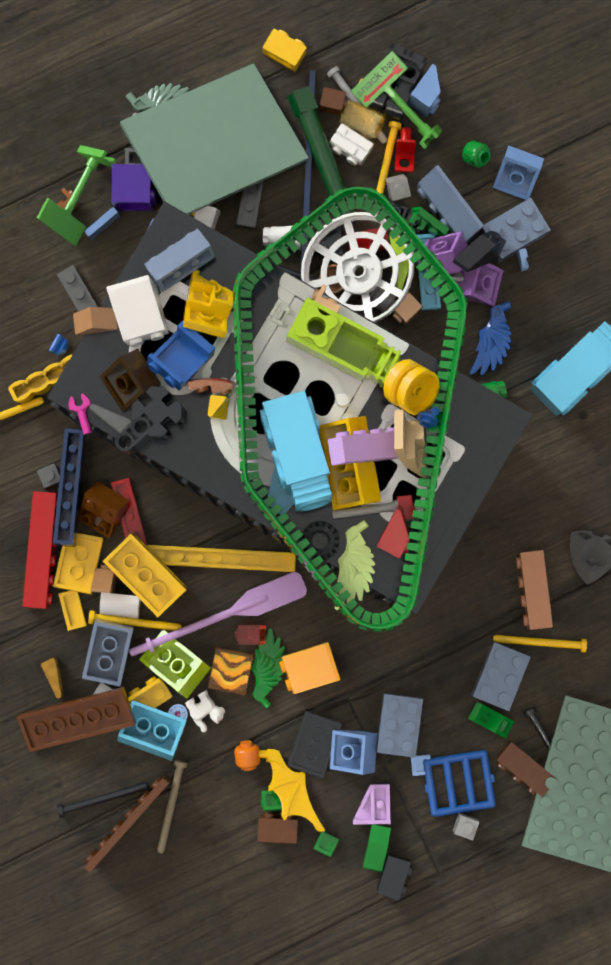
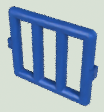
M486 750L435 757L423 761L426 784H424L425 792L428 793L430 811L433 817L494 808L496 806L493 789L494 775L491 774L488 752ZM481 758L488 801L476 802L469 761L472 759ZM462 761L468 804L457 805L450 764L453 762ZM443 764L449 807L438 808L431 768L434 765Z

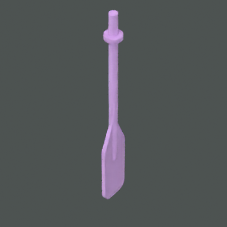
M299 573L287 574L248 590L230 609L151 641L148 637L146 638V643L129 649L131 657L150 650L151 653L155 652L154 647L233 615H261L304 597L307 592L306 586Z

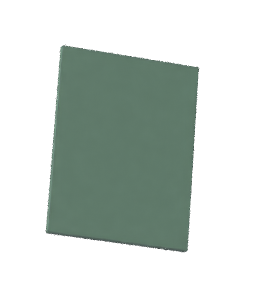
M254 63L120 121V126L162 200L188 215L308 161L309 158Z

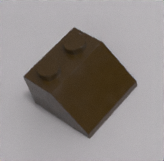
M139 349L120 356L99 376L122 412L132 407V404L137 399L141 401L149 396L146 391L151 386L159 387L161 385L155 373L149 369L147 361Z

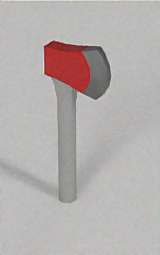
M411 495L397 496V500L385 504L332 511L333 519L394 512L397 506L400 505L403 508L408 528L411 526V521H420V519L412 517L415 508Z

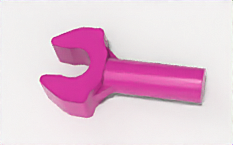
M82 393L83 404L81 406H76L72 396L68 406L71 411L78 413L83 435L92 433L86 413L91 402Z

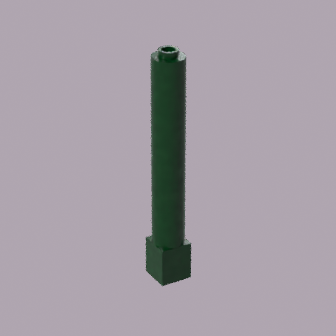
M310 86L293 91L288 96V100L295 118L300 120L328 195L334 196L335 192L340 189H346V186L316 109L318 106ZM337 208L341 214L340 216L355 212V209H351L342 213V211L339 208Z

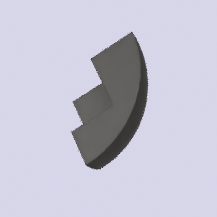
M574 531L570 537L571 558L577 573L587 585L599 579L611 568V536L604 535L599 537L593 535L592 531Z

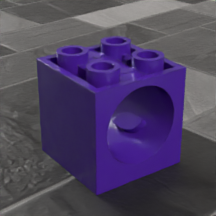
M112 164L111 202L113 207L117 211H153V206H157V194H155V186L143 164Z

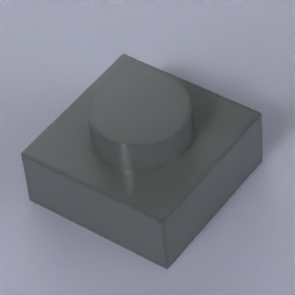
M55 463L37 470L45 489L59 483L60 473Z

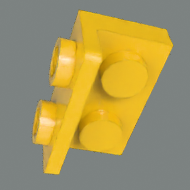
M154 676L145 682L147 686L141 690L137 687L129 692L130 697H128L130 703L133 700L156 708L173 697L163 679L160 677L156 679Z

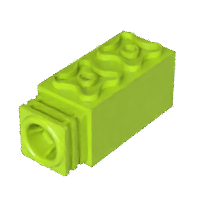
M308 297L286 336L287 343L360 381L371 379L373 380L372 383H378L380 387H383L389 371L401 359V351L394 350L395 347L393 346L391 348L388 347V344L383 342L384 337Z

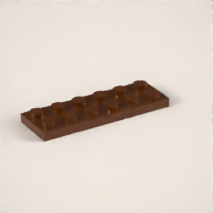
M124 687L25 712L17 716L29 752L135 726L137 723Z
M167 774L163 778L159 776L150 786L153 790L151 792L147 790L138 800L140 805L138 807L133 805L125 815L127 819L124 822L120 820L111 830L114 834L112 836L108 834L98 845L101 849L99 851L95 849L85 860L87 865L84 869L90 873L172 780Z

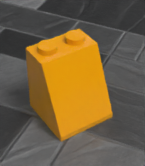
M328 642L282 656V661L279 662L282 673L286 672L288 678L285 680L288 691L292 690V694L340 680Z

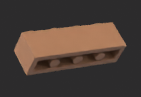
M540 550L518 553V557L515 560L516 567L520 569L521 576H518V585L523 590V595L520 596L521 606L525 607L523 624L527 626V630L553 627L544 552Z

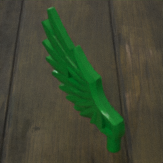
M259 625V650L255 649V660L251 668L256 677V686L252 695L267 709L271 703L265 696L272 690L271 687L276 686L282 680L280 676L284 674L281 671L279 662L282 661L281 655L285 647L282 646L280 648L281 638H277L274 643L272 629L268 630V635L266 636L262 625Z

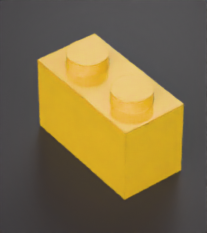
M273 29L262 47L263 54L296 72L307 53L305 43L299 39L294 40L288 37L289 35L283 30Z

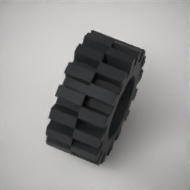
M326 521L310 523L303 530V535L300 538V542L306 538L310 543L303 549L304 552L312 547L316 550L311 559H315L319 555L323 560L328 559L335 554L340 543L337 529ZM317 532H323L328 536V545L323 549H318L312 544V536Z

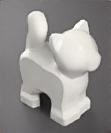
M207 690L198 695L200 703H195L194 698L185 703L190 710L191 717L203 733L207 731V726L202 719L207 714H210V718L218 724L223 719L225 713L223 707L216 706L213 700L210 699Z

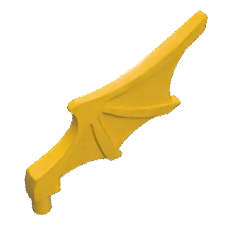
M259 750L260 758H266V762L271 763L273 776L271 784L268 786V791H274L278 795L282 805L281 815L283 820L292 815L301 816L308 819L317 831L324 832L325 829L309 801L305 772L301 771L298 773L290 770L277 750Z

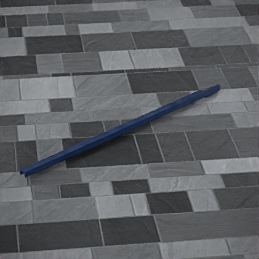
M310 70L309 86L315 96L316 71ZM308 141L306 142V154L309 158L305 164L303 217L309 216L312 151ZM303 234L307 242L302 246L301 268L304 253L308 247V236L306 234Z

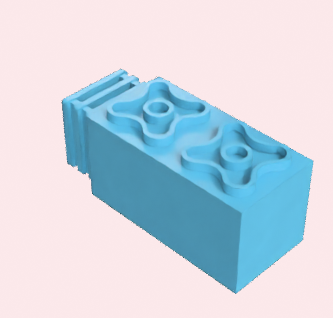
M604 321L593 333L590 331L559 362L555 359L531 382L534 386L530 390L556 417L559 414L565 415L588 393L586 390L588 387L590 389L593 388L611 371V326Z
M305 391L262 402L263 409L260 410V419L269 449H274L272 451V459L281 489L285 488L287 494H291L296 512L313 510L332 502V492L330 491L327 475H330L318 436L320 426L311 397H307Z

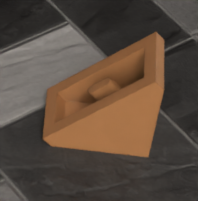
M88 307L73 314L75 335L118 330L113 308Z

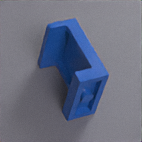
M182 321L177 326V331L154 354L150 353L148 355L147 364L152 372L155 374L159 373L164 377V381L171 388L175 387L180 391L214 356L215 347L195 330L183 327Z

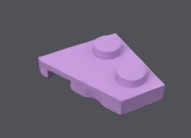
M390 784L369 785L353 819V825L390 824Z

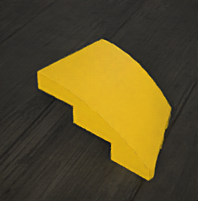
M198 270L192 272L183 327L225 338L228 316L233 307V292L219 285L213 279L210 281L199 275Z

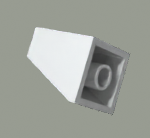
M148 275L106 287L123 341L127 345L132 347L139 346L145 340L151 339L156 341L164 338L163 335L169 334L157 285Z

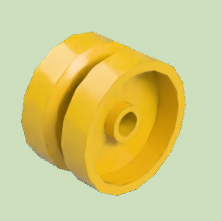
M411 359L402 360L389 371L383 387L384 396L387 401L400 407L405 412L411 415H418L419 412L428 410L434 403L440 387L439 378L436 373Z

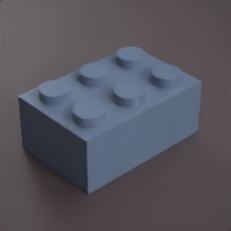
M529 198L486 223L481 234L495 231L506 240L497 260L500 263L517 253L519 249L526 248L548 235L550 228L532 198Z
M96 619L82 679L120 687L134 627Z
M492 642L471 696L510 711L530 656Z
M383 693L377 753L416 758L423 704L422 698Z

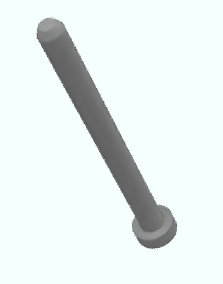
M338 66L332 68L327 73L328 77H333L342 91L346 92L348 99L382 144L387 143V137L339 74L340 69Z

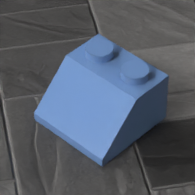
M434 64L431 65L415 87L409 100V106L426 118L430 113L433 115L436 112L441 101L439 99L440 86L437 69Z
M508 145L493 188L525 200L529 199L544 158Z
M333 730L330 769L361 775L374 773L378 734L364 731Z

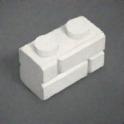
M344 124L339 126L329 142L332 152L339 156L343 154L347 157L346 160L354 166L357 164L362 166L374 146L372 142Z

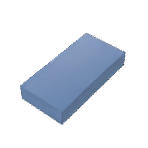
M112 207L85 230L86 235L91 241L120 217L117 210Z

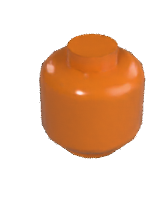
M250 740L240 742V745L234 750L236 765L243 771L256 769V766L261 761L258 745L253 744Z

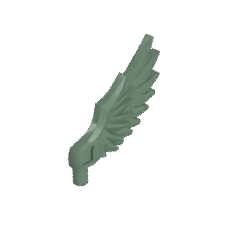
M171 83L168 86L162 84L160 87L155 86V88H151L148 94L145 93L138 98L132 92L128 93L126 98L137 112H142L189 91V88H181L180 85L172 87Z

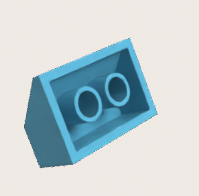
M132 700L130 705L137 723L135 726L120 729L118 742L172 761L187 720Z

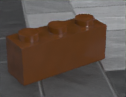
M511 741L507 742L495 758L498 761L497 766L504 772L507 770L514 774L512 778L520 785L522 782L528 785L527 790L535 797L536 793L543 797L549 790L545 785V780L548 777L555 778Z

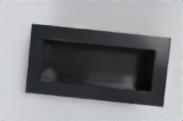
M387 853L376 889L377 894L400 900V897L405 895L407 889L405 880L406 877L411 876L413 869L409 859Z

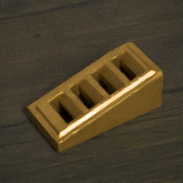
M54 657L41 663V666L56 698H61L64 696L58 659Z

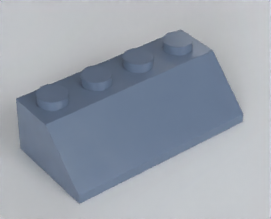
M439 165L435 166L418 183L417 193L423 200L426 199L428 201V207L434 215L437 213L441 219L439 221L448 227L451 233L462 231L466 242L469 243L481 234L484 225Z

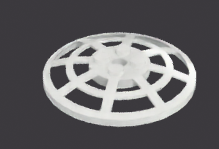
M367 212L349 213L333 219L329 225L325 224L323 226L324 229L317 232L309 242L302 261L301 278L302 281L314 288L322 287L323 284L326 285L325 293L329 297L354 311L364 310L365 317L375 323L390 315L406 297L414 273V264L410 261L413 253L407 256L405 253H401L396 256L391 245L383 239L386 234L385 229L382 227L386 222L385 219L378 222L375 219L377 214L372 216ZM369 220L378 222L381 226L377 235L369 232L354 233L351 221ZM344 224L346 236L337 240L329 249L319 244L330 231ZM367 238L374 241L368 250L359 248L356 239ZM349 241L350 251L346 252L342 257L335 254V251L340 246ZM380 244L387 249L391 258L380 261L375 255ZM317 251L325 256L321 266V279L310 281V263L314 252ZM330 260L338 264L336 275L327 277V268ZM408 260V279L402 291L395 287L399 271L398 263ZM393 266V275L389 284L381 278L383 269ZM358 267L364 268L361 276L355 275V270ZM339 283L345 289L339 299L332 293L329 285ZM377 286L385 290L378 299L371 302L369 292ZM390 293L398 297L396 303L386 312L373 318V307L382 303ZM352 294L361 295L363 305H351L346 302Z

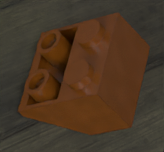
M97 481L84 494L78 520L110 539L121 519L126 514L129 500Z

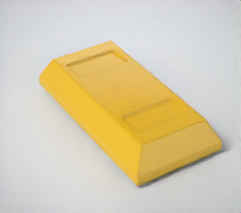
M67 591L59 593L68 631L87 626L78 592Z

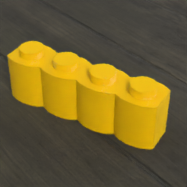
M72 355L65 357L60 363H53L47 366L43 371L32 373L26 380H19L11 384L8 389L13 400L17 403H25L30 401L35 395L48 392L52 386L54 387Z

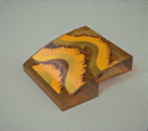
M216 647L208 688L246 696L254 655Z

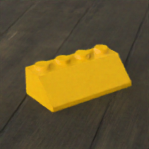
M366 416L346 418L319 425L320 442L330 475H327L330 491L332 492L333 510L381 502L374 461L333 466L331 464L328 439L335 438L336 433L349 431V435H353L354 431L366 430V434H368Z

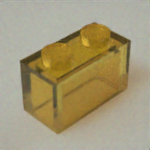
M348 100L339 122L345 124L353 131L355 129L360 131V135L364 138L371 139V137L378 138L387 116L369 107L366 108L354 100Z

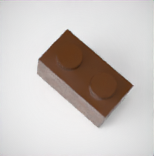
M263 813V816H259L257 842L296 844L298 817L292 815L283 820L282 817L275 816V813Z

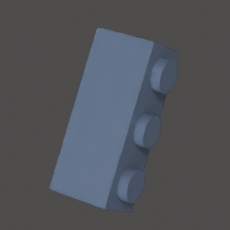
M197 228L175 244L170 245L157 256L152 257L144 265L158 287L164 292L216 256L211 245Z

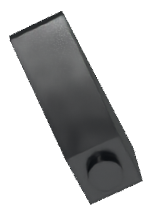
M495 231L481 234L453 259V263L466 272H470L498 260L506 240Z

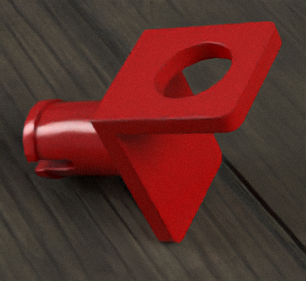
M404 127L400 130V139H397L395 172L412 173L414 171L416 140H412V129ZM400 160H408L410 165L408 167H401L399 165Z

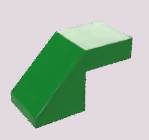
M479 702L475 704L468 718L505 739L515 722Z
M371 825L363 869L382 872L391 828Z

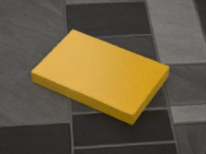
M77 533L76 547L62 546L53 587L91 595V585L95 568H98L104 538Z

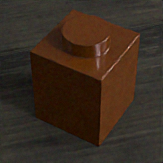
M324 87L319 110L342 115V111L347 110L349 99H346V92Z

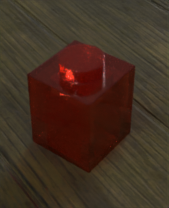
M238 625V629L235 632L237 645H265L266 625Z

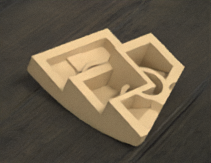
M395 410L394 450L400 461L407 468L423 478H429L420 474L421 467L428 468L426 464H422V458L428 457V454L424 453V447L427 446V442H425L427 430L419 424L418 420L406 421L403 410Z

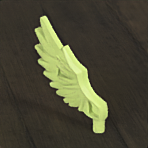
M364 520L350 527L345 532L347 540L346 549L338 558L339 575L337 582H341L344 586L339 591V595L347 590L351 594L347 598V603L355 599L356 592L359 601H362L363 591H370L368 582L370 584L373 583L370 573H375L371 567L375 565L371 559L374 555L370 553V548L365 545L366 543L360 532L368 528Z

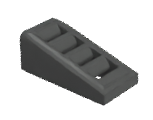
M91 404L89 406L92 412L118 433L132 421L98 405Z

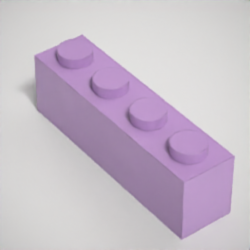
M394 427L386 429V432H383L382 428L373 429L368 434H366V430L354 431L353 435H349V431L336 433L335 438L328 439L332 466L399 459L394 450Z

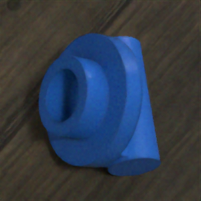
M57 334L48 351L56 356L64 355L69 348V345H67L68 340L62 335Z
M433 407L424 412H419L417 415L419 424L425 428L436 427L438 424L436 415L439 414V409Z

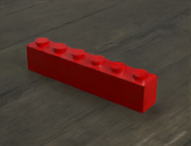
M33 491L23 607L49 609V605H52L53 594L50 593V587L53 586L55 579L54 574H52V566L55 567L56 555L53 554L54 547L57 546L53 544L58 499L57 493Z

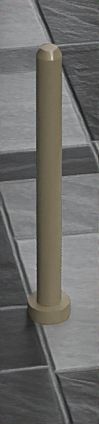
M174 760L176 769L158 843V853H164L183 769L187 768L188 764L185 761Z

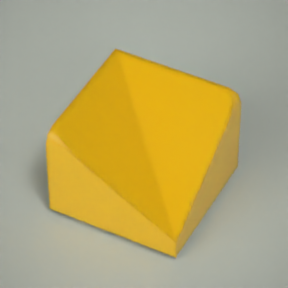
M211 395L208 416L211 419L226 420L229 398Z

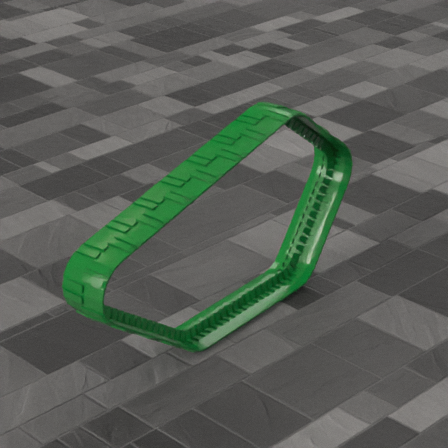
M355 186L344 190L340 189L334 193V196H329L324 204L309 216H304L299 223L294 224L283 237L274 244L268 245L265 251L262 250L258 253L257 257L237 275L233 287V297L235 299L233 301L234 341H236V344H234L236 384H238V387H236L238 428H240V431H238V440L240 441L238 442L240 471H242V474H240L241 483L245 485L243 488L247 495L250 494V499L254 504L257 503V507L261 512L265 513L264 517L268 522L271 521V526L278 530L277 533L281 538H285L284 542L288 547H292L291 551L295 556H299L298 560L306 565L305 568L308 572L312 573L311 576L315 581H319L318 585L322 590H326L325 594L329 599H333L332 602L336 607L340 608L341 614L346 616L347 620L353 625H358L360 629L381 632V630H392L394 626L397 627L402 624V621L408 618L411 614L410 611L415 608L418 601L416 596H419L420 588L418 586L420 584L422 564L425 563L426 555L424 553H426L428 546L426 544L428 539L427 533L430 527L429 522L433 517L432 510L435 506V489L437 488V478L441 472L442 448L450 421V404L458 375L459 352L463 346L466 330L465 321L468 302L467 298L464 297L462 287L458 286L444 269L442 262L436 259L437 256L432 251H429L415 234L416 231L412 226H409L407 220L404 217L402 218L389 203L387 197L371 187ZM355 202L356 209H362L363 207V210L369 212L372 216L379 212L375 219L378 222L386 220L382 225L385 231L391 227L393 228L389 233L392 239L400 236L395 243L399 247L404 244L407 245L402 250L405 255L414 253L410 261L414 264L420 260L421 263L416 267L419 272L425 269L428 270L423 275L424 278L429 280L434 277L435 279L430 285L434 289L439 285L442 287L437 291L439 296L442 297L448 294L443 299L447 307V319H451L447 320L446 327L453 328L445 329L444 336L453 338V340H443L442 345L451 349V351H441V357L449 359V361L439 362V368L448 371H438L437 374L439 379L446 381L445 383L439 382V390L444 391V393H438L435 399L442 402V404L433 403L431 407L439 409L440 415H436L438 425L427 430L428 432L435 433L436 436L427 435L425 441L434 444V447H424V453L433 456L422 458V464L431 467H421L420 474L429 478H419L418 485L427 487V490L417 489L416 496L423 497L425 500H415L414 504L415 507L422 508L423 511L413 510L412 515L414 518L421 519V522L411 521L410 528L419 530V533L409 532L408 537L417 541V543H407V550L414 551L415 554H405V560L413 562V565L404 564L403 571L412 573V575H402L401 582L410 584V586H400L399 593L406 594L408 597L398 595L395 604L387 611L380 613V616L379 613L366 611L360 605L353 613L351 612L358 603L354 599L346 604L344 603L351 594L347 590L340 595L337 594L344 587L341 582L332 587L330 586L337 577L334 573L326 578L323 577L330 568L327 564L320 569L316 568L324 560L320 555L312 561L310 560L316 553L313 547L303 552V549L310 543L306 538L298 544L296 543L303 534L300 530L291 535L289 534L296 525L293 521L285 526L282 525L289 516L285 512L276 517L282 510L279 504L269 509V506L276 500L272 495L262 500L269 491L266 487H263L256 492L255 490L263 485L261 479H258L260 478L259 472H248L258 470V463H247L248 460L258 459V452H247L249 449L257 448V441H246V439L257 437L256 430H246L249 427H256V420L245 419V417L256 416V409L245 408V406L255 405V398L244 397L245 395L255 394V387L244 386L245 384L255 383L254 376L243 375L254 372V365H243V363L253 362L254 358L252 354H242V352L253 351V344L242 343V341L253 340L252 333L241 332L252 329V322L241 321L251 319L252 311H241V309L251 308V301L240 299L251 298L254 286L259 279L265 276L261 269L262 267L268 273L274 268L270 261L277 266L282 262L278 254L285 259L288 258L290 253L286 249L287 247L295 252L299 249L295 243L296 240L302 246L307 242L303 234H306L310 239L313 238L316 234L312 227L320 232L324 229L320 222L321 220L326 225L332 222L328 215L329 213L336 219L341 215L337 208L344 213L355 209ZM365 610L362 619H360L361 614Z

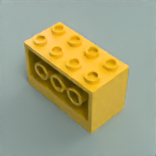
M134 532L103 560L157 617L187 589V586Z

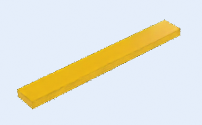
M147 545L165 565L295 572L296 556L294 553Z

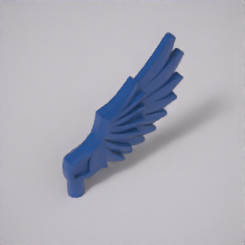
M509 301L490 309L488 324L479 331V343L475 350L478 352V355L469 373L470 375L474 374L480 367V375H483L490 364L491 370L494 371L497 361L501 365L502 356H507L506 349H510L508 343L511 342L509 337L511 332L506 324L504 311L511 309Z

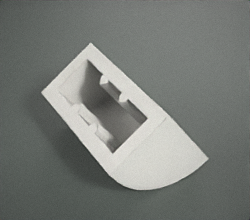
M101 592V615L139 619L141 600L137 596Z

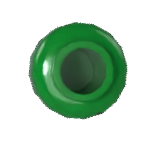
M475 140L468 142L462 151L463 161L476 168L483 167L490 160L489 147Z

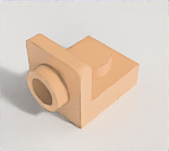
M323 284L320 290L316 288L311 300L339 313L341 306L337 305L338 303L334 299L329 297L323 298L327 286Z

